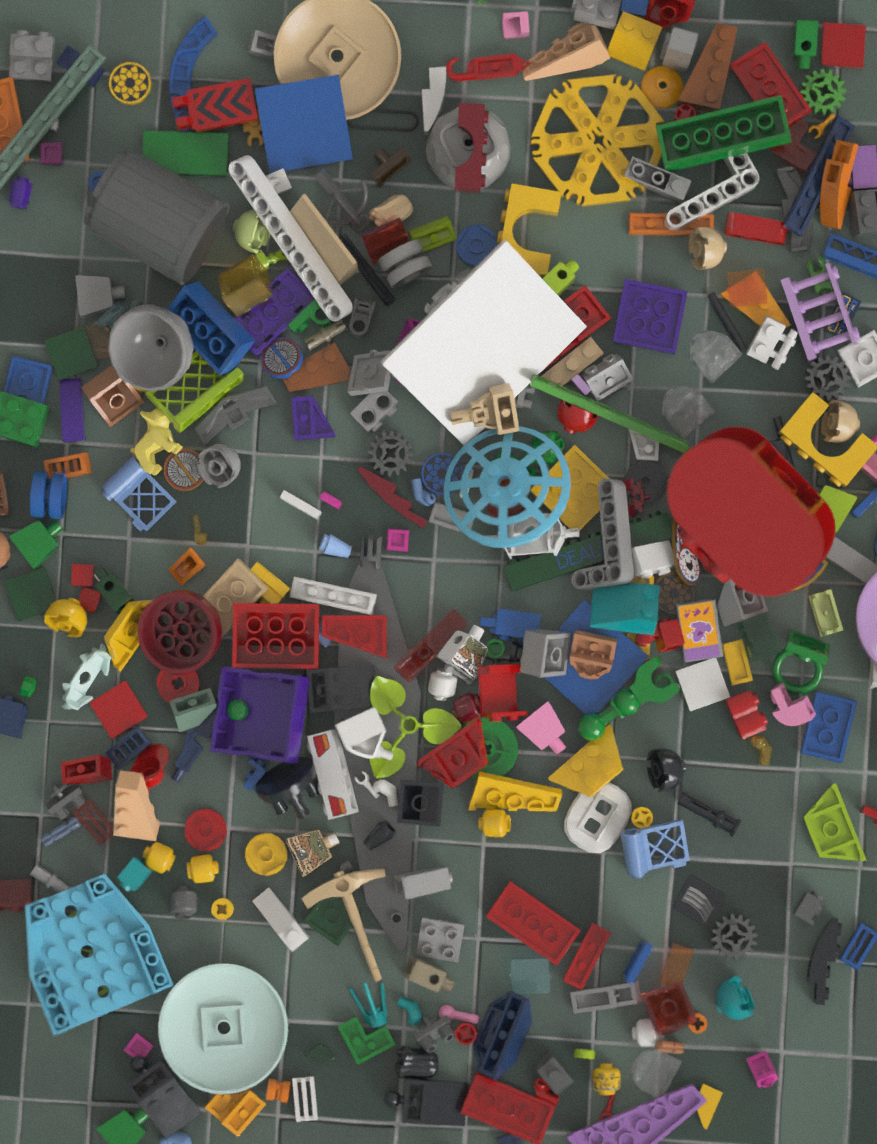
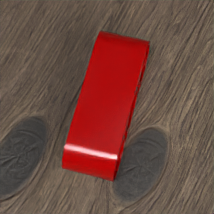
M730 212L727 214L724 235L773 245H785L787 229L782 227L783 221Z

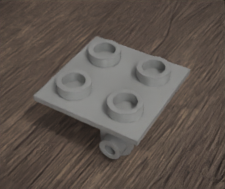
M422 917L416 956L458 963L465 924Z

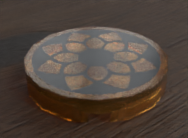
M670 572L662 575L655 583V585L660 586L658 608L666 614L677 615L676 604L691 602L695 599L694 586L685 584L680 579L678 573Z

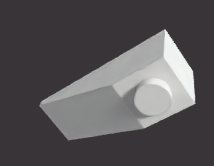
M269 887L253 900V903L291 952L309 938V935Z

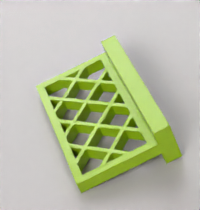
M196 351L192 354L190 364L199 365L198 374L185 372L182 376V387L170 386L167 389H162L167 391L166 400L157 399L153 395L158 390L147 391L145 395L174 424V428L181 433L243 382V372L238 367L226 375H216L215 370L213 375L201 374V365L209 364L202 360V357ZM185 378H198V388L185 387ZM200 379H213V385L210 388H200ZM169 391H182V401L169 400ZM185 392H197V398L194 401H184ZM169 405H181V411L173 416L168 411Z

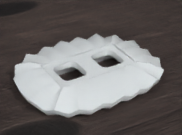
M610 782L592 798L578 793L564 819V832L572 843L588 853H602L611 848L621 835L620 833L625 829L632 813V803L625 791ZM600 800H604L612 806L607 815H603L595 809ZM589 818H593L600 823V827L595 834L584 828Z

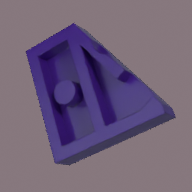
M313 396L292 397L295 441L336 438L335 432Z

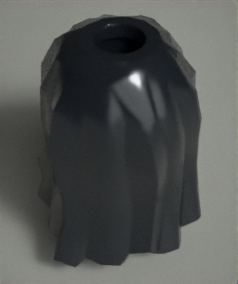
M402 1046L399 1050L397 1049L396 1055L399 1056V1063H395V1072L398 1073L397 1075L400 1079L407 1077L427 1079L437 1074L439 1058L436 1053L431 1052L428 1054L424 1049Z

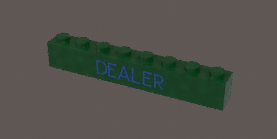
M661 511L649 514V519L641 521L640 518L629 521L632 548L671 540L672 528L667 513L661 514ZM600 531L589 534V539L580 541V538L567 542L568 546L562 547L557 556H554L553 552L528 554V559L520 561L519 558L507 561L504 571L511 592L604 562L602 534H600Z

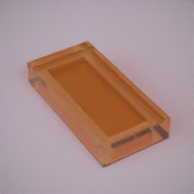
M673 943L659 984L680 991L694 950Z

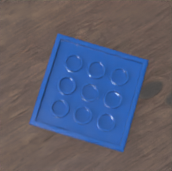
M339 74L255 88L269 173L283 168L285 171L353 159Z
M584 599L557 630L571 633L566 675L544 678L584 714H598L649 655L622 631L590 627L591 604ZM575 630L618 638L613 664L609 673H605L599 679H586L577 674L578 671L570 664Z

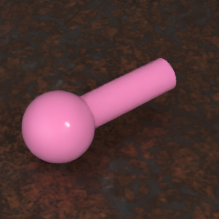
M443 1005L438 1012L440 1018L447 1015L450 1021L456 1019L475 1024L479 1021V1015L455 1011L451 1005Z

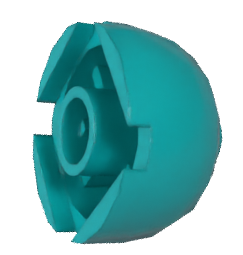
M737 975L720 984L716 994L717 1001H715V1006L719 1013H723L732 1020L745 1019L755 1014V1012L751 1011L755 1009L751 993L747 986L743 989L740 984L743 980Z

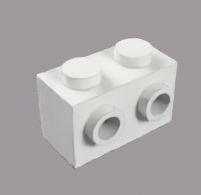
M669 540L632 548L633 578L641 577V579H646L655 573H658L659 576L670 573V569L675 566L673 550Z

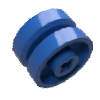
M35 470L30 493L31 516L43 518L48 508V514L51 519H63L67 498V474L54 472L50 480L48 472Z

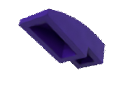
M81 378L60 380L61 427L64 443L86 441Z

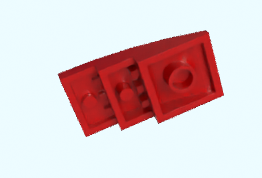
M586 285L563 302L587 327L543 370L611 319Z

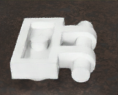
M766 315L746 353L765 364L769 357L774 358L771 366L779 370L781 364L785 363L786 355L791 346L794 347L796 343L795 339L798 331L791 329L789 334L786 335L783 333L786 327L785 324ZM778 340H781L784 343L778 352L774 348Z

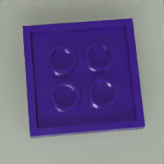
M625 279L612 342L675 355L688 291Z

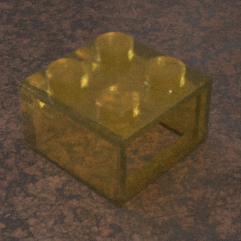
M254 254L218 275L222 299L236 317L248 312L251 308L261 302H265L272 296L268 272Z

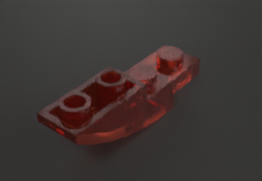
M453 609L394 669L408 683L411 682L439 654L455 631H462L468 623Z

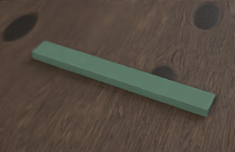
M88 45L0 154V190L106 60L92 46Z

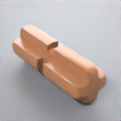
M659 1039L656 1041L655 1049L665 1053L682 1054L685 1045L679 1041Z

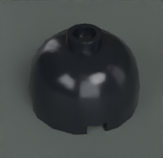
M667 748L649 751L647 761L651 760V768L647 767V773L652 787L659 789L658 792H663L679 785L686 770L685 762L681 760L680 756L675 751Z

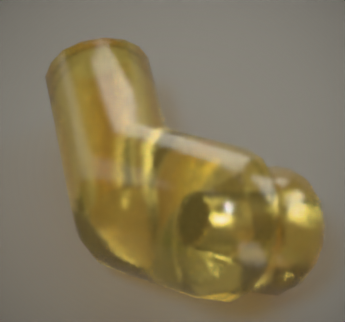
M754 736L751 739V745L757 747L760 751L759 765L769 766L772 747L765 737Z

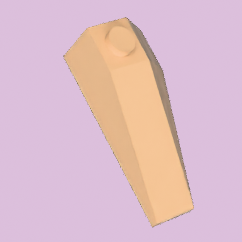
M581 22L568 30L569 34L562 40L558 38L552 42L553 46L550 49L540 51L529 59L530 65L522 70L525 81L592 68L610 59L606 44L597 25Z

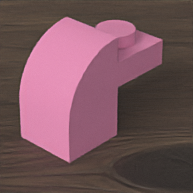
M783 682L775 685L771 690V699L775 705H778L772 714L782 724L798 726L811 721L815 717L816 713L807 695L792 701Z

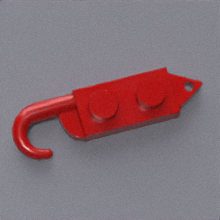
M516 53L479 57L470 60L467 65V72L454 73L452 65L459 61V58L455 57L446 64V74L451 80L457 82L518 76L519 72L528 67L530 62L516 56Z

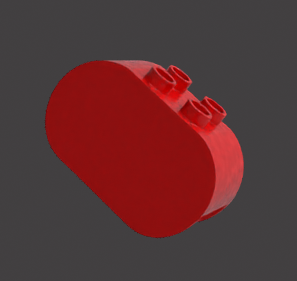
M734 426L711 433L686 452L671 472L667 491L668 502L674 519L682 527L678 535L691 550L697 551L701 547L712 559L708 564L709 569L724 583L731 579L741 589L760 596L786 594L801 586L812 575L814 570L826 558L833 545L836 523L828 503L762 434L753 429Z

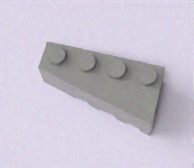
M673 26L672 32H667L660 59L663 60L662 66L686 73L698 33Z

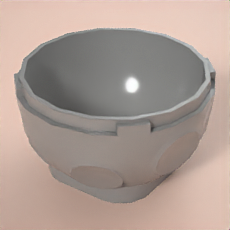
M459 107L444 114L436 121L430 131L426 146V156L431 170L441 182L452 189H455L456 166L468 161L474 150L473 144L471 146L465 145L466 140L472 141L470 136L458 129ZM489 111L488 123H484L483 131L488 132L487 145H483L482 153H487L486 166H482L481 174H486L485 187L490 186L502 176L507 168L511 149L506 126L491 111Z
M140 305L121 315L113 324L108 350L112 365L118 372L117 375L125 383L148 391L167 389L179 381L189 369L194 345L192 344L188 326L179 315L156 305ZM159 339L163 340V345L159 342Z

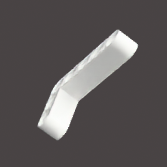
M748 154L723 159L732 177L671 209L664 219L665 227L672 231L680 230L704 215L752 191L759 182V174ZM733 158H741L743 160V165H735L733 162ZM743 177H752L754 183L751 185L746 184ZM732 186L735 189V194H728L725 191V187ZM707 196H714L717 203L714 205L709 204L706 199ZM691 205L696 206L698 214H691L688 211V207ZM672 215L678 216L680 223L677 225L672 224L669 217Z

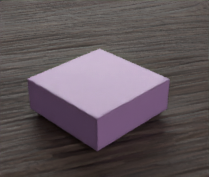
M579 375L571 379V383L581 395L587 396L590 394L591 389Z

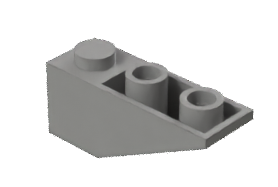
M633 156L624 177L656 194L679 204L683 203L691 184L689 179Z

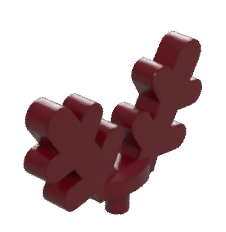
M632 477L630 480L625 478L622 479V482L626 486V491L633 490L631 496L640 495V500L631 499L633 505L627 504L628 515L631 514L632 517H635L637 509L639 513L643 512L645 499H650V495H645L641 481L635 485V478Z

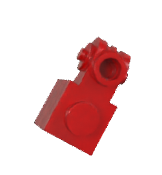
M661 619L656 625L654 635L637 633L635 637L636 642L642 647L648 646L655 640L658 653L676 650L685 644L678 619Z

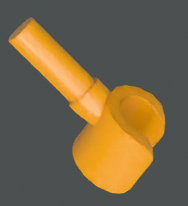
M832 113L819 125L811 127L809 133L815 128L819 131V134L814 139L819 138L823 135V129L836 116Z

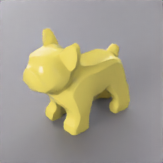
M158 408L151 412H140L147 422L148 430L135 445V448L130 449V452L139 461L140 467L150 475H157L163 469L159 464L155 463V453L165 449L169 453L177 454L183 448L182 445L174 442L169 429L171 421Z

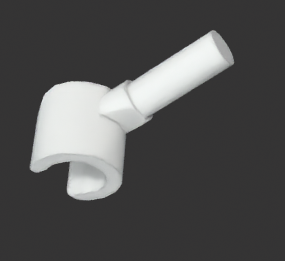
M361 771L365 775V780L360 782L355 776L356 782L364 785L375 798H378L380 795L375 792L369 782V775Z

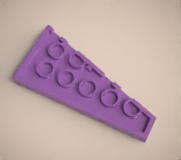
M691 1083L569 1133L566 1137L572 1144H657L707 1102V1100Z

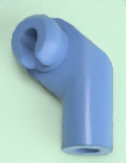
M421 478L411 480L414 499L424 506L432 505L436 497L433 493L423 490Z
M176 1131L167 1139L165 1136L159 1139L160 1144H192L190 1136L181 1131Z

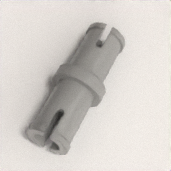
M38 863L30 873L31 876L45 884V888H51L57 893L72 888V886L59 879L56 873H50Z

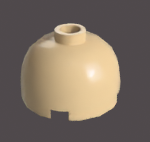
M710 227L694 228L696 231H691L689 237V253L694 255V260H691L692 265L697 270H706L717 266L727 251L725 240H723L718 231Z
M831 400L828 403L830 406L828 412L824 411L822 416L821 433L826 435L825 441L843 443L851 439L855 432L859 430L860 420L856 410L849 403Z

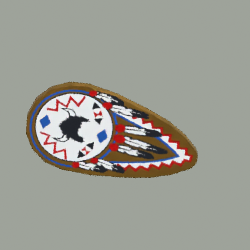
M673 517L672 550L676 571L685 584L693 586L698 584L702 577L701 561L687 549L684 542L680 539L678 532L682 527Z

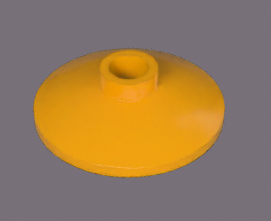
M658 66L650 69L644 75L641 91L652 106L668 108L678 102L683 91V81L674 69ZM664 82L666 83L667 87L665 89H661L659 87V83Z

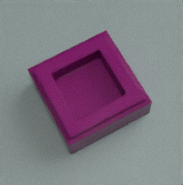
M62 142L40 143L41 165H63Z

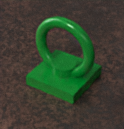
M790 629L786 639V647L776 655L773 661L772 673L776 683L783 682L787 692L793 694H803L813 690L823 677V665H826L828 661L830 644ZM794 654L801 660L813 661L815 674L811 681L804 685H792L782 677L781 664L787 656Z

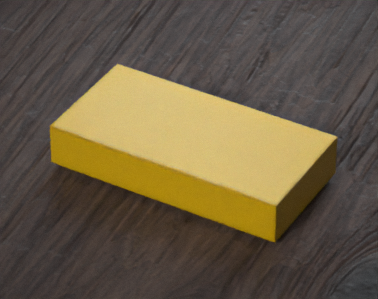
M743 639L723 644V654L731 685L753 681Z

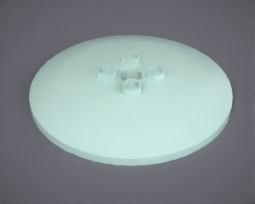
M219 963L194 970L173 987L161 1009L158 1034L166 1061L182 1080L205 1092L231 1094L255 1086L273 1071L285 1050L288 1036V1020L279 994L264 977L244 966ZM220 1022H227L230 1025L228 1033L222 1034L219 1032L218 1025Z

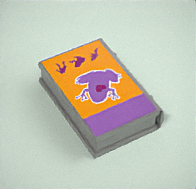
M711 598L676 604L677 618L685 644L681 646L683 661L691 662L723 657V643L721 641L716 599Z

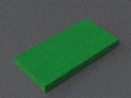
M143 131V156L177 175L227 177L228 133Z

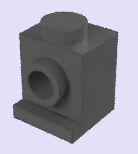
M813 890L811 894L805 891L792 914L813 926L815 922L812 918H817L822 911L821 903L824 897Z

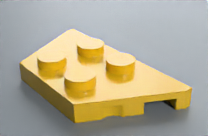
M152 600L128 602L104 636L113 666L120 672L140 645L138 640L139 619L145 607Z
M610 724L606 726L604 734L599 739L589 741L549 776V781L590 798L598 793L624 770L612 726Z

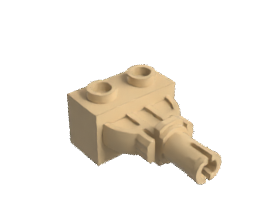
M510 383L488 387L489 392L480 396L477 401L470 402L468 409L450 412L452 425L472 422L474 427L484 426L489 429H496L498 435L520 431L514 393Z

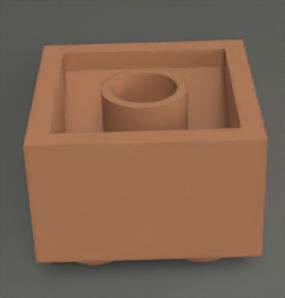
M113 365L81 387L110 427L145 403L131 384L125 383L117 375L118 372Z

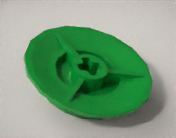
M480 718L484 742L486 745L491 744L492 748L490 749L491 754L487 755L486 753L488 765L471 777L477 779L479 772L503 777L513 768L517 759L518 742L514 732L505 722H489V718Z

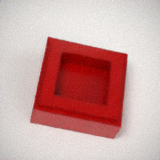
M72 564L71 586L93 587L94 565Z

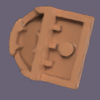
M575 630L570 654L571 666L573 665L578 671L577 674L583 678L599 679L600 676L609 673L611 670L618 638Z

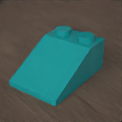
M634 583L593 589L590 627L654 635L658 618L660 586Z

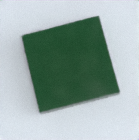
M85 326L44 340L58 380L99 367Z
M45 567L4 581L17 621L46 613L49 606L56 601Z
M330 897L317 902L303 921L337 946H339L353 926L342 897ZM357 907L359 914H361L363 910Z

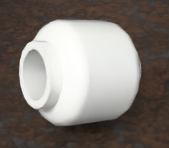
M437 668L436 671L430 674L429 693L434 695L436 700L446 701L448 697L455 695L457 676L453 673H446L444 668Z
M656 1018L639 1019L636 1027L632 1028L633 1040H637L641 1047L656 1046L657 1040L665 1039L663 1023H660Z

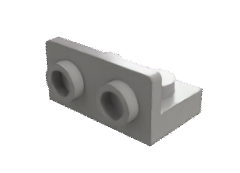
M618 354L608 355L603 359V362L588 367L585 373L581 374L582 379L591 389V393L597 402L634 380L625 362Z

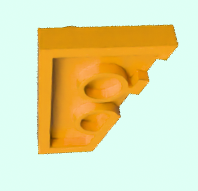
M754 272L720 294L721 297L728 300L736 309L743 312L759 327L766 315L785 324V329L791 325L757 272Z

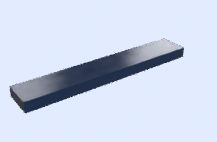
M839 115L833 119L782 227L799 237L803 235L820 200L826 160L832 159L836 140L848 142L855 127Z

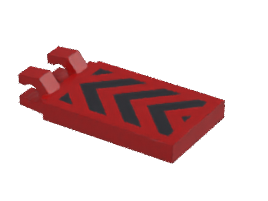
M250 78L190 89L185 93L186 96L172 98L175 110L188 108L189 116L176 118L178 130L192 128V130L195 129L196 133L259 121Z

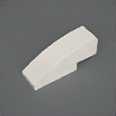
M446 67L429 68L430 89H422L425 135L430 134L441 112L446 88Z

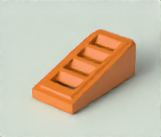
M78 453L44 460L45 471L48 472L50 480L54 474V463H56L57 472L63 473L61 462H64L67 478L92 473L88 453ZM70 460L73 461L75 472H72Z

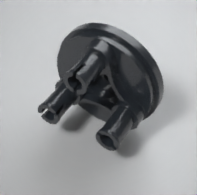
M299 757L298 763L282 762L264 774L257 782L255 792L264 802L272 804L277 815H281L289 809L284 801L286 800L288 804H291L297 818L302 819L304 817L301 810L305 816H308L310 811L302 799L303 794L301 791L306 789L308 796L311 798L320 794L318 784L314 779L316 775L315 764L308 757Z

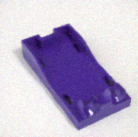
M287 267L234 318L255 340L249 350L257 357L315 298L307 286ZM278 282L281 283V284H280L279 286H277L274 290H272V288H273ZM302 305L304 308L296 314L295 311ZM248 310L250 313L242 320L241 316ZM272 335L273 337L265 343L264 340Z

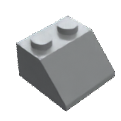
M543 629L526 630L523 638L524 646L520 660V672L540 678L566 675L571 633Z

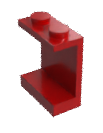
M521 664L477 666L480 718H489V722L502 721V717H506L507 721L519 720V716L528 715L527 711H518L515 673H521Z

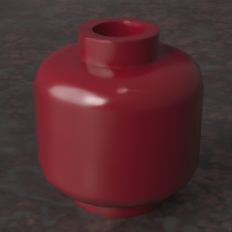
M468 692L454 700L452 714L457 720L467 724L480 718L478 694L474 695L472 692Z

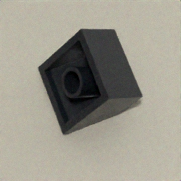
M401 780L397 823L440 827L444 784Z

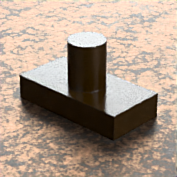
M402 147L390 157L384 149L378 150L374 158L381 165L371 173L374 182L381 187L412 161L409 153Z

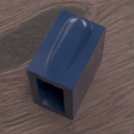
M3 695L0 698V734L22 739L28 707L26 704L14 702L15 697Z

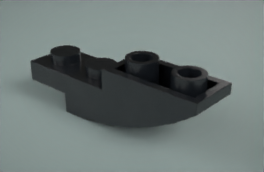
M831 918L824 926L813 947L809 960L806 981L815 983L814 1003L818 1005H825V1000L829 999V987H826V978H830L831 969L827 962H836V957H840V945L837 944V936H841L842 924L838 923L837 918Z

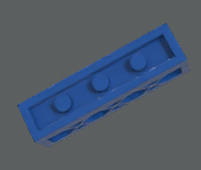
M833 233L830 234L822 257L877 279V266L869 261L870 258L877 256L876 250ZM832 241L841 242L844 251L841 252L830 248ZM859 249L864 258L858 259L853 257L849 251Z

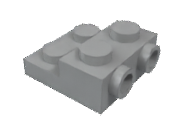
M573 0L571 11H575L573 20L615 30L622 0Z
M22 30L16 31V34H11L9 78L13 77L14 80L52 82L55 51L54 37H50V33L38 32L37 36L29 35L28 31Z

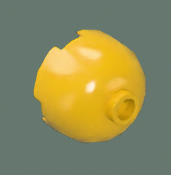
M74 598L54 601L44 616V623L55 632H58L59 629L68 632V637H81L87 625V614L80 605V602Z

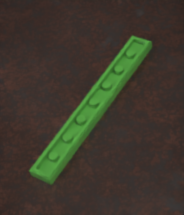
M533 374L530 379V386L678 451L683 453L688 451L689 445L684 439L536 374Z

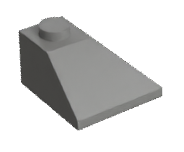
M731 579L724 583L717 605L724 627L768 612L763 596L741 589Z

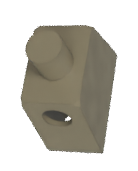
M413 955L410 956L402 973L408 980L437 993L440 988L450 992L455 983V980L446 977L447 973L443 969ZM435 974L434 978L429 980L430 976Z

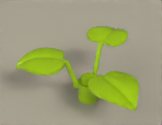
M377 676L371 685L370 701L372 707H375L381 715H387L393 710L401 718L399 729L402 733L393 745L387 741H382L380 744L384 746L383 749L394 752L391 760L383 757L369 758L375 778L389 777L400 770L405 761V753L402 749L395 747L406 734L414 733L418 727L424 728L423 736L432 744H442L461 728V724L452 714L438 708L430 709L423 714L424 724L418 723L414 717H405L396 709L402 706L405 701L406 694L404 688L398 682Z

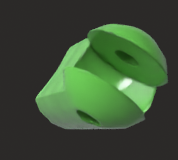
M818 255L821 268L816 270L811 258L808 260L807 267L810 277L827 271L825 265L827 262L824 257ZM830 279L813 285L815 294L833 290Z

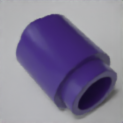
M17 177V180H12L8 198L10 201L9 206L26 209L30 202L33 184L29 183L30 179Z

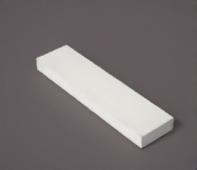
M294 577L289 597L373 615L377 594Z

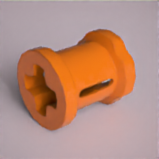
M694 1012L688 1016L686 1022L692 1032L702 1033L705 1031L707 1020L701 1013ZM696 1017L702 1021L698 1028L691 1024L692 1021L696 1020Z

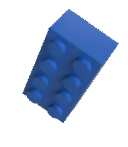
M200 282L185 285L168 308V310L179 315L185 321L194 349L219 375L233 371L255 342L249 333Z

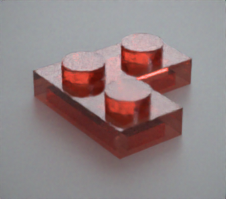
M799 119L789 125L792 142L770 147L769 151L805 173L816 153L799 143L810 126L805 121Z

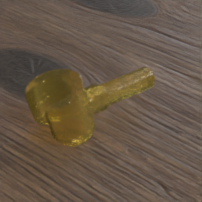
M193 515L195 542L206 545L207 533L200 532L198 515Z

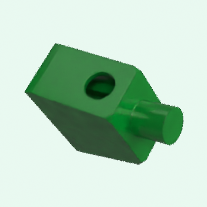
M796 20L793 22L792 56L797 57V69H810V57L816 56L818 21ZM802 42L808 45L807 51L802 50Z
M38 520L13 533L9 538L32 568L37 570L59 546L54 537L64 529L57 520H54L47 527L42 521Z
M141 1107L134 1114L126 1108L102 1123L96 1130L109 1144H137L147 1131L142 1123L149 1116Z

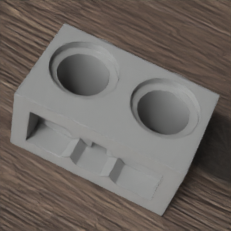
M388 391L370 393L350 413V416L367 433L371 430L376 432L383 425L381 420L386 415L391 417L398 410L396 407L398 401ZM381 397L389 400V405L385 408H380L377 405V401ZM366 412L374 415V420L370 423H365L362 420V416Z

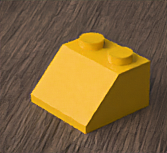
M623 11L608 47L609 56L645 71L661 34L662 27Z

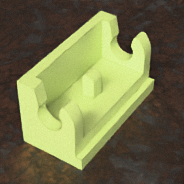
M832 590L808 596L820 637L843 631Z

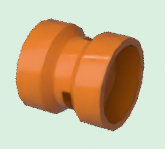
M269 1078L266 1100L273 1101L278 1099L280 1102L287 1103L291 1082H277L276 1079Z

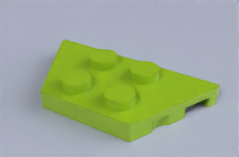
M834 783L803 816L817 855L821 858L866 861L837 784Z

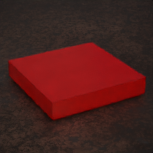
M823 23L820 66L863 69L866 25Z
M126 680L89 703L111 739L149 717Z

